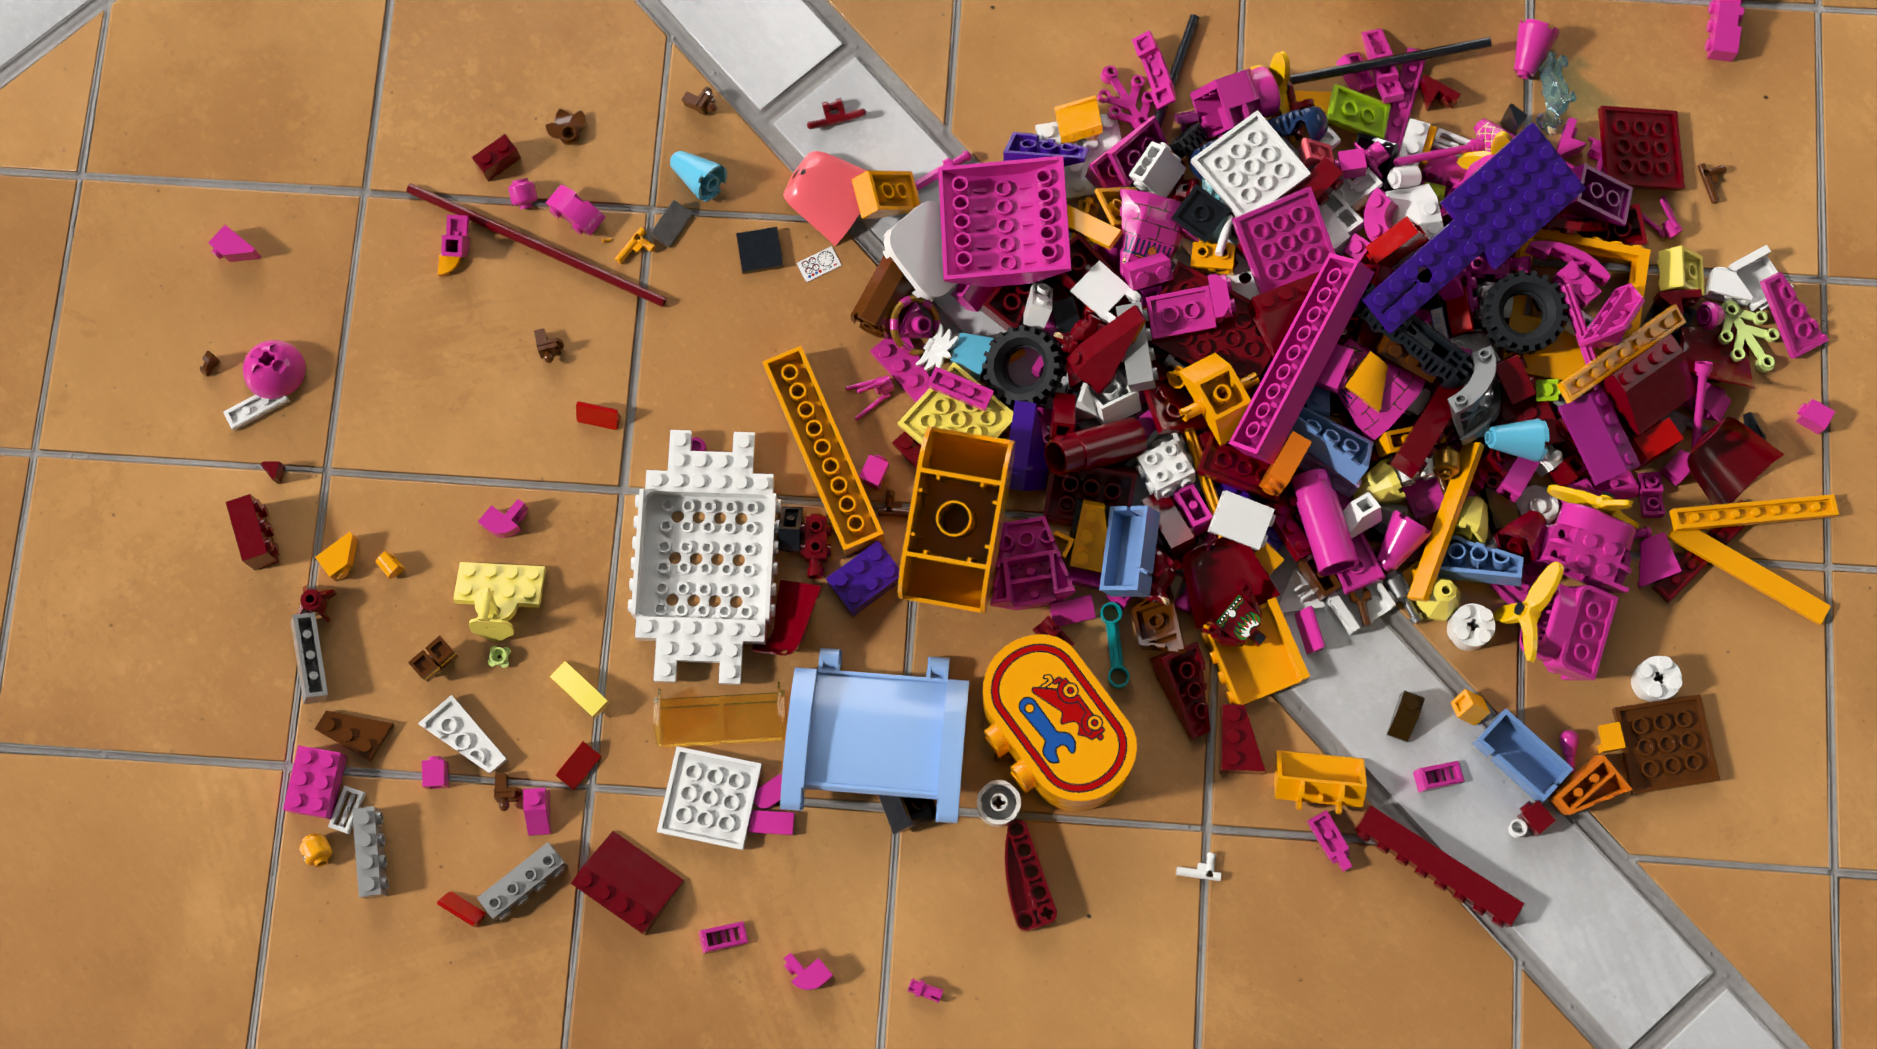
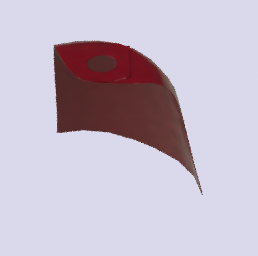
M1679 327V345L1684 351L1692 375L1697 376L1696 371H1694L1696 361H1705L1701 359L1719 360L1722 363L1712 362L1713 370L1710 376L1707 377L1708 380L1756 389L1751 375L1749 348L1745 340L1743 346L1745 357L1739 362H1735L1730 358L1737 333L1736 327H1731L1733 339L1728 344H1722L1718 340L1722 327H1715L1712 330H1705L1703 327ZM1723 334V338L1728 340V336ZM1735 352V355L1737 357H1740V354L1738 352Z
M1729 416L1711 428L1698 440L1687 458V465L1712 505L1730 504L1764 470L1781 458L1784 453L1776 449L1742 422Z
M1220 537L1187 552L1183 558V572L1196 629L1203 628L1206 624L1209 626L1210 624L1207 621L1217 622L1238 595L1242 596V593L1235 589L1236 585L1244 589L1245 584L1242 580L1252 585L1251 591L1259 605L1280 595L1251 547L1231 539ZM1211 546H1214V549H1213V550H1211V551H1208V550H1207V548H1209V547H1211Z
M780 580L773 632L770 638L766 639V645H753L752 650L781 656L793 654L800 647L806 635L822 586Z

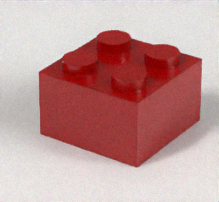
M1670 418L1664 421L1659 420L1637 436L1635 433L1629 439L1641 465L1635 468L1636 471L1668 453L1684 439Z

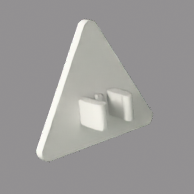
M1293 570L1279 604L1282 613L1301 611L1309 606H1312L1313 609L1323 608L1324 603L1318 600L1306 580L1298 570Z

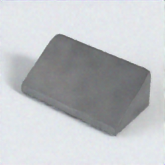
M673 200L651 231L652 237L670 248L691 218L692 213Z

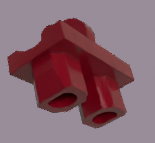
M1049 615L1032 629L1036 635L1055 636L1066 641L1072 647L1075 645Z

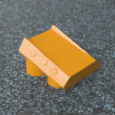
M1095 95L1054 107L1061 145L1064 143L1075 144L1081 139L1094 141L1098 138L1099 134L1103 133L1097 97Z

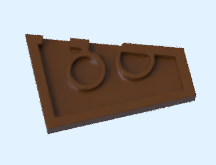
M325 711L315 730L371 762L394 724Z

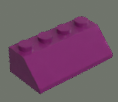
M1603 388L1587 393L1571 403L1557 407L1595 486L1641 466Z

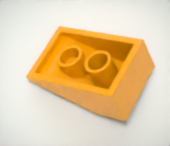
M867 170L852 179L862 219H878L907 214L921 204L912 171Z
M1137 188L1095 189L1094 191L1111 225L1122 229V216H1120L1122 197H1120V189L1138 191Z

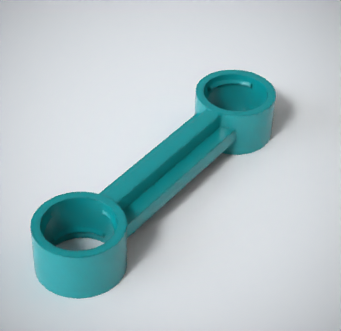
M1108 602L1103 605L1100 611V619L1106 624L1111 665L1107 680L1112 688L1122 689L1128 684L1130 678L1128 670L1123 665L1118 623L1121 620L1122 609L1117 603ZM1107 607L1115 608L1119 614L1118 618L1114 621L1106 620L1103 616L1104 609ZM1116 670L1123 671L1126 674L1125 683L1121 685L1113 683L1111 674Z

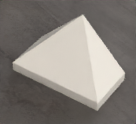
M1083 382L1075 406V420L1099 418L1088 384Z

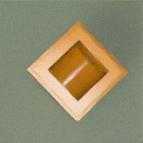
M384 551L376 559V564L389 579L397 577L405 570L398 559L387 551Z

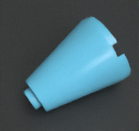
M682 150L675 152L671 156V168L699 200L708 202L720 193L721 189H719L721 183L725 184L727 179V170L724 166Z
M1542 419L1494 426L1485 433V443L1491 449L1530 461L1540 462L1547 454L1548 449H1544L1545 442H1549V429L1547 423L1541 421Z

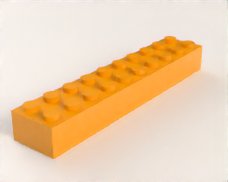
M802 346L762 361L765 372L845 556L866 548L876 541L885 540L884 533Z

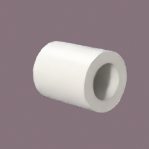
M1417 166L1396 167L1390 170L1387 179L1390 186L1394 189L1418 186L1422 175Z

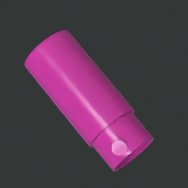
M1313 469L1294 477L1292 485L1298 500L1296 504L1319 575L1329 576L1342 573L1358 565L1359 559L1337 492L1333 490L1327 470Z

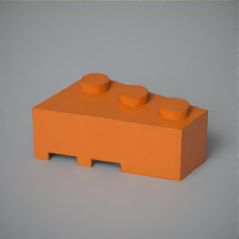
M1595 755L1555 789L1547 799L1560 815H1571L1633 789L1605 755Z

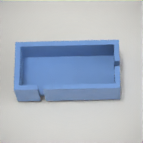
M1128 506L1110 507L1100 591L1112 597H1150L1152 577L1149 574H1153L1160 512L1150 506H1131V508Z
M1508 709L1501 711L1472 743L1486 757L1491 755L1490 761L1535 801L1539 800L1540 803L1544 802L1558 787L1557 785L1573 770L1567 762Z

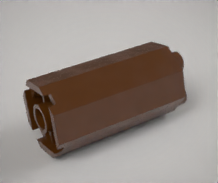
M883 256L850 315L851 321L854 324L856 321L861 323L859 328L877 338H881L884 335V339H888L891 335L890 318L895 305L904 297L913 295L912 292L915 291V288L891 257L886 259ZM904 307V308L901 310V312H900V314H899V317H898V320H899V318L901 317V315H902V313H903V311H904V309H905L906 307Z

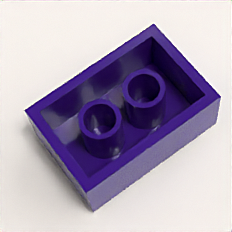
M876 541L828 576L826 580L848 612L854 617L898 584L900 569L880 542Z

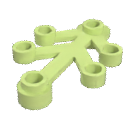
M1725 301L1721 305L1725 312L1722 331L1718 336L1719 342L1728 344L1733 339L1731 332L1733 323L1737 328V333L1730 358L1735 362H1739L1745 357V351L1743 350L1745 340L1757 357L1756 369L1761 373H1768L1774 368L1775 361L1772 356L1764 353L1754 336L1766 339L1768 342H1775L1780 336L1779 331L1775 328L1765 330L1746 325L1742 319L1751 320L1757 325H1762L1768 319L1766 312H1750L1741 309L1735 301ZM1728 308H1731L1734 313H1731ZM1757 315L1762 316L1763 321L1759 320ZM1769 333H1773L1775 338L1770 337ZM1723 334L1728 336V340L1723 338ZM1735 352H1738L1740 354V357H1737L1735 355ZM1764 360H1767L1770 365H1766Z

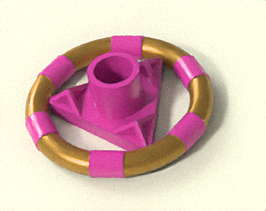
M909 295L898 301L890 318V331L897 347L908 355H923L925 352L923 348L926 344L920 348H911L901 338L932 339L941 324L940 316L934 304L922 297L917 298L915 295ZM912 303L898 331L899 314L904 307ZM918 303L929 310L933 319V333L930 331L931 322L928 317L923 316Z

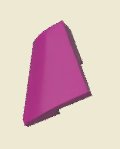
M1665 532L1640 542L1639 588L1656 583L1661 579L1682 571Z

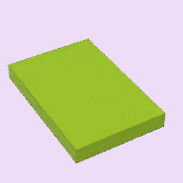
M1335 84L1332 87L1327 111L1328 124L1355 134L1362 133L1384 140L1391 104H1384L1381 100Z

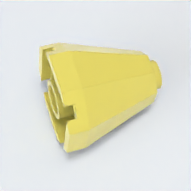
M1389 457L1381 460L1361 477V485L1353 494L1355 500L1369 492L1378 504L1398 503L1406 499L1394 467L1390 465Z
M1473 496L1465 500L1453 536L1457 535L1474 543L1485 544L1488 537V505L1483 498Z
M1437 577L1429 601H1415V606L1423 613L1427 620L1446 621L1460 608L1461 591L1450 578Z

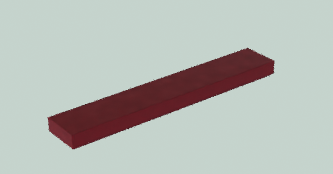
M1746 525L1711 528L1706 534L1727 545ZM1688 551L1678 561L1682 571L1659 580L1652 589L1669 603L1709 562Z

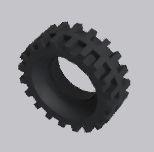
M1520 270L1515 274H1508L1488 290L1487 296L1481 303L1484 304L1483 309L1480 311V316H1483L1481 326L1482 328L1486 327L1488 331L1486 337L1488 339L1492 338L1496 342L1494 344L1495 347L1499 348L1501 346L1505 348V353L1508 354L1515 352L1519 356L1527 353L1531 355L1543 350L1557 340V337L1565 329L1563 328L1564 323L1568 320V316H1565L1568 304L1563 303L1564 292L1559 293L1556 289L1559 285L1556 282L1552 284L1548 281L1549 276L1543 275L1541 277L1537 275V271L1525 273V270ZM1527 295L1539 304L1542 311V319L1538 328L1532 332L1519 333L1509 327L1504 318V307L1511 297Z
M1019 325L1017 328L1010 327L1007 328V332L998 333L997 336L999 338L996 341L991 340L989 352L985 351L984 356L987 357L986 363H982V368L986 369V375L983 376L984 381H988L990 385L988 388L994 390L997 399L1014 406L1015 400L1033 402L1037 405L1047 403L1046 400L1054 397L1057 388H1062V377H1066L1067 374L1064 371V365L1066 364V359L1062 355L1064 351L1058 346V341L1045 331L1024 325ZM1023 348L1036 350L1042 356L1044 362V371L1041 378L1035 384L1028 387H1021L1015 384L1008 372V363L1011 356L1017 350Z

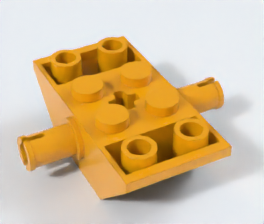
M1214 353L1178 371L1195 401L1187 407L1179 409V413L1181 416H1185L1182 418L1185 422L1202 414L1221 446L1230 441L1251 402L1246 390L1259 385L1260 381L1259 378H1254L1257 376L1255 372L1239 380L1232 366Z

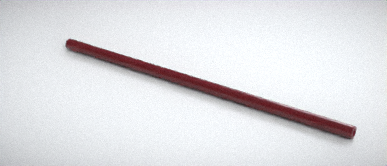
M412 183L407 186L406 192L453 214L469 216V221L658 306L664 307L667 298Z

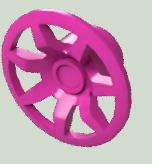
M1376 141L1364 150L1366 164L1371 166L1369 168L1378 178L1383 179L1378 166L1390 158V155L1381 143ZM1356 142L1354 143L1356 149L1361 148Z

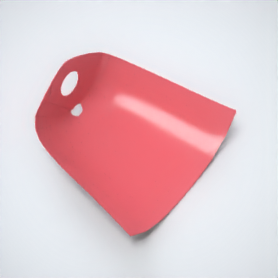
M813 151L808 153L788 181L783 195L787 203L836 246L860 214L852 179L867 170L828 153ZM805 169V170H806L805 174L800 175V173L802 172V170Z

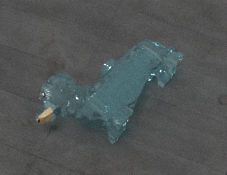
M1551 51L1539 69L1543 87L1541 93L1545 97L1546 111L1538 114L1536 123L1539 129L1553 136L1557 132V125L1563 122L1559 117L1568 110L1569 103L1577 99L1575 92L1571 91L1569 93L1568 85L1562 76V68L1569 65L1567 56L1560 55L1556 60V53Z

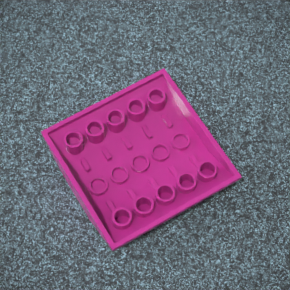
M1063 156L938 167L944 282L997 287L1031 284L1071 271Z

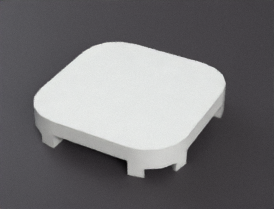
M926 201L918 205L883 235L885 238V251H883L885 258L891 257L915 288V291L912 293L917 298L922 297L933 301L946 294L957 284L944 282L939 203Z

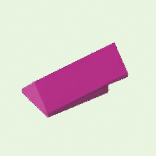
M1152 116L1089 164L1085 178L1096 188H1118L1122 185L1128 187L1133 183L1134 180L1129 174L1150 143L1153 141L1158 144L1162 142L1168 145L1156 117Z

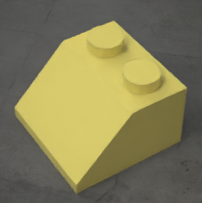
M1683 246L1659 251L1657 265L1660 272L1658 285L1661 292L1701 289L1702 296H1705L1703 256Z

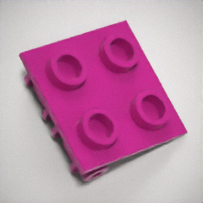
M1434 147L1432 151L1440 150V149ZM1454 155L1428 160L1421 174L1420 184L1424 185L1425 182L1444 185L1446 186L1445 195H1447L1455 184L1463 180L1467 170L1457 164L1458 157Z

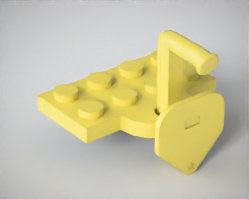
M460 562L453 600L455 604L475 605L478 617L469 621L471 632L493 642H499L512 636L514 628L508 621L516 614L518 607L540 608L546 574L545 566Z

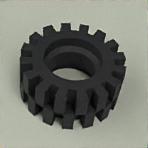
M1196 123L1177 136L1169 144V147L1175 155L1184 158L1190 152H1193L1194 149L1198 148L1200 144L1204 143L1208 135L1200 124Z

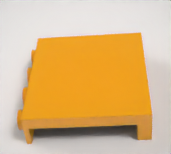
M1276 597L1259 605L1263 622L1257 629L1267 637L1259 647L1250 639L1242 647L1223 646L1213 639L1210 634L1200 633L1203 643L1205 645L1208 644L1211 650L1209 652L1213 665L1217 664L1220 671L1217 672L1221 684H1225L1228 692H1226V696L1230 704L1246 705L1307 681L1310 678ZM1206 624L1203 626V628L1210 629V625L1207 626Z

